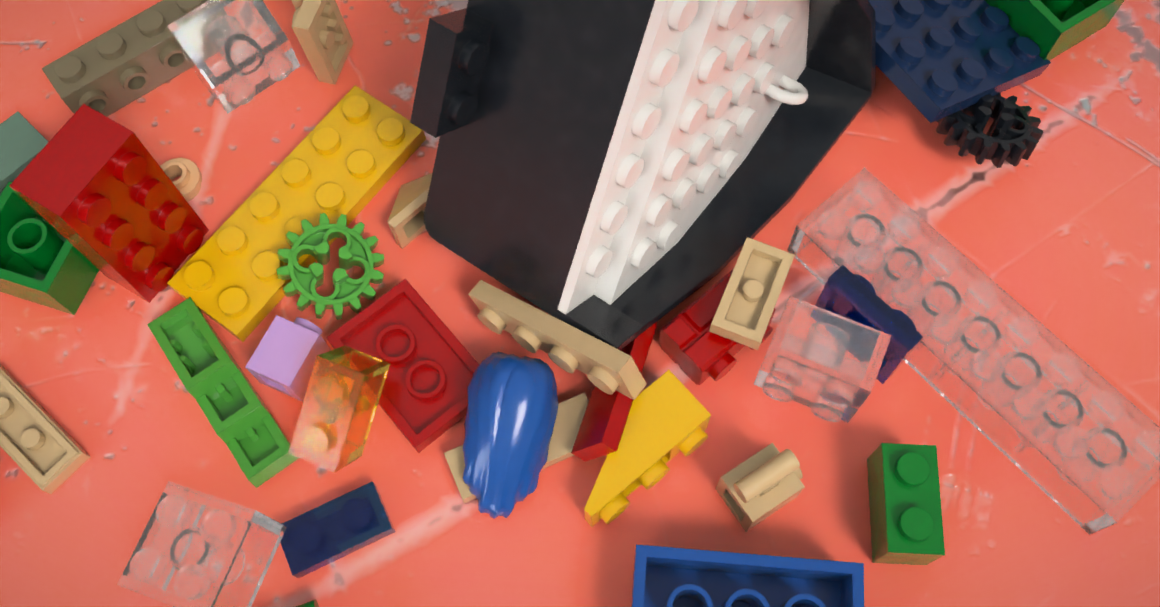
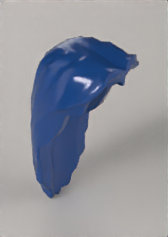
M497 352L492 353L481 362L467 387L468 407L464 423L465 439L463 444L465 467L462 477L463 481L468 485L471 494L476 495L478 499L479 512L488 513L492 519L498 516L507 518L512 513L516 502L523 501L527 495L533 493L537 488L539 473L547 462L549 444L558 412L557 384L554 373L547 363L537 358L518 357L514 354Z

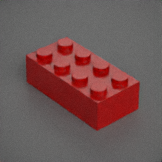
M84 103L9 185L106 277L149 303L158 292L168 286L167 282L173 277L175 271L189 254L194 253L200 247L205 234L209 231L135 133Z

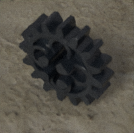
M1001 93L994 96L991 94L985 95L976 104L937 120L939 124L936 128L937 133L947 135L944 141L946 146L957 145L960 147L959 156L963 157L970 153L975 156L976 163L980 165L985 159H989L996 168H1001L1005 160L1013 166H1018L1021 159L1028 160L1043 134V130L1038 128L1041 123L1040 118L1029 116L1032 110L1030 106H1018L1016 104L1018 97L1013 95L1004 98L1001 96ZM991 117L994 120L987 134H984L983 130Z

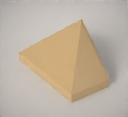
M432 173L403 184L399 189L388 219V225L396 244L402 249L426 230L424 212Z

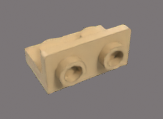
M291 0L296 9L291 27L319 82L335 85L353 46V40L336 1Z

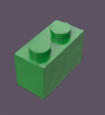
M881 443L867 458L872 563L928 565L945 555L936 445Z

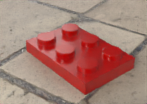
M406 278L326 337L330 345L418 453L466 416L468 407L467 387L479 363Z

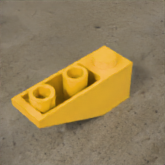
M670 369L633 400L618 450L607 454L584 507L585 520L591 527L601 518L607 524L618 517L630 504L626 498L641 484L646 490L650 489L670 470L666 465L667 462L680 451L685 457L690 455L708 438L705 430L708 427L711 414Z

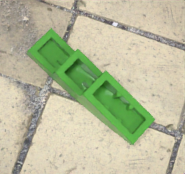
M191 297L147 324L186 390L196 399L216 434L226 443L246 478L256 488L300 458L250 381Z

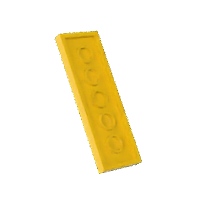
M355 85L167 284L184 299L191 297L200 311L244 342L285 296L283 288L291 282V280L278 279L276 270L288 265V263L281 261L277 254L278 249L292 248L286 239L288 231L299 236L302 235L301 221L306 219L313 227L320 225L319 219L322 213H326L330 224H336L340 215L344 214L346 215L348 226L426 140L424 131ZM337 237L332 238L329 241V246L337 239ZM310 254L302 255L298 260L300 266L307 268L316 262L315 257Z

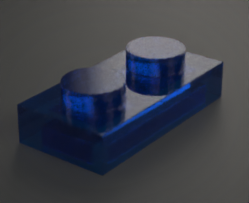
M373 481L275 527L291 573L296 578L303 577L396 532L380 492Z

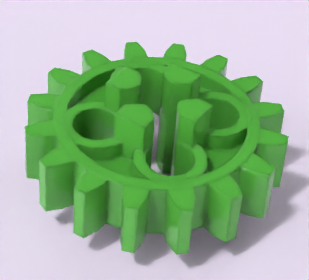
M326 213L320 214V225L313 227L306 219L301 221L302 235L299 236L288 231L286 239L292 248L278 249L277 253L278 258L288 263V265L276 270L278 279L291 280L283 288L285 296L300 295L297 309L302 312L312 304L315 306L316 318L318 319L323 317L326 309H333L336 319L339 320L343 316V307L350 306L355 313L361 312L359 300L361 297L371 301L375 299L376 292L370 286V283L381 284L383 282L384 274L373 268L384 264V254L371 252L378 245V239L376 236L366 239L362 237L365 224L362 222L351 229L347 227L346 215L341 214L336 224H330ZM332 238H342L346 245L339 248V268H336L332 275L335 290L330 296H320L316 292V288L324 284L323 265H327L330 260V246L328 243ZM310 254L315 257L318 263L314 262L307 268L300 266L298 260L302 255ZM353 266H359L364 270V275L359 279H352L346 271Z

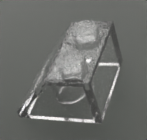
M208 0L167 26L200 81L227 114L239 106L247 104L254 96L277 81L285 79L291 72L300 67L289 39L263 0Z

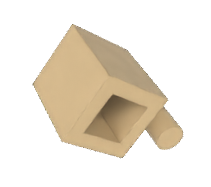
M771 443L721 476L715 489L745 532H747L797 498L805 486L800 480L803 478V474L795 454L788 448L780 453L776 446Z

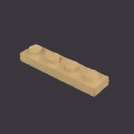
M481 279L468 294L480 310L477 315L478 319L491 331L501 334L505 330L512 334L515 341L532 353H536L538 349L546 352L557 366L568 373H573L576 369L585 373L587 378L601 391L612 395L616 390L635 400L647 383L633 358L611 345Z

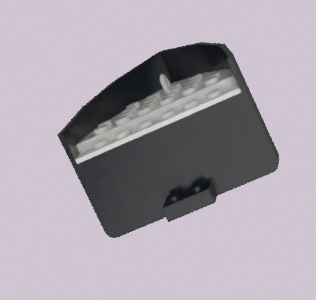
M468 0L467 8L429 18L410 123L433 137L437 138L440 136L424 212L425 228L435 241L553 317L621 351L645 330L715 277L742 250L746 238L753 239L791 201L868 102L876 86L875 10L868 0Z

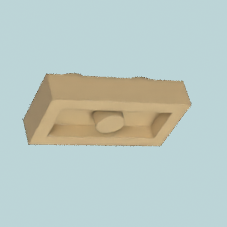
M747 237L709 332L758 350L795 254Z

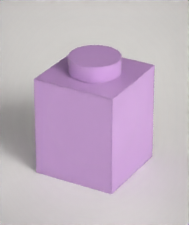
M276 315L245 368L261 384L303 402L332 350L321 336L323 333L322 329L314 323L300 317H296L295 321L292 322Z

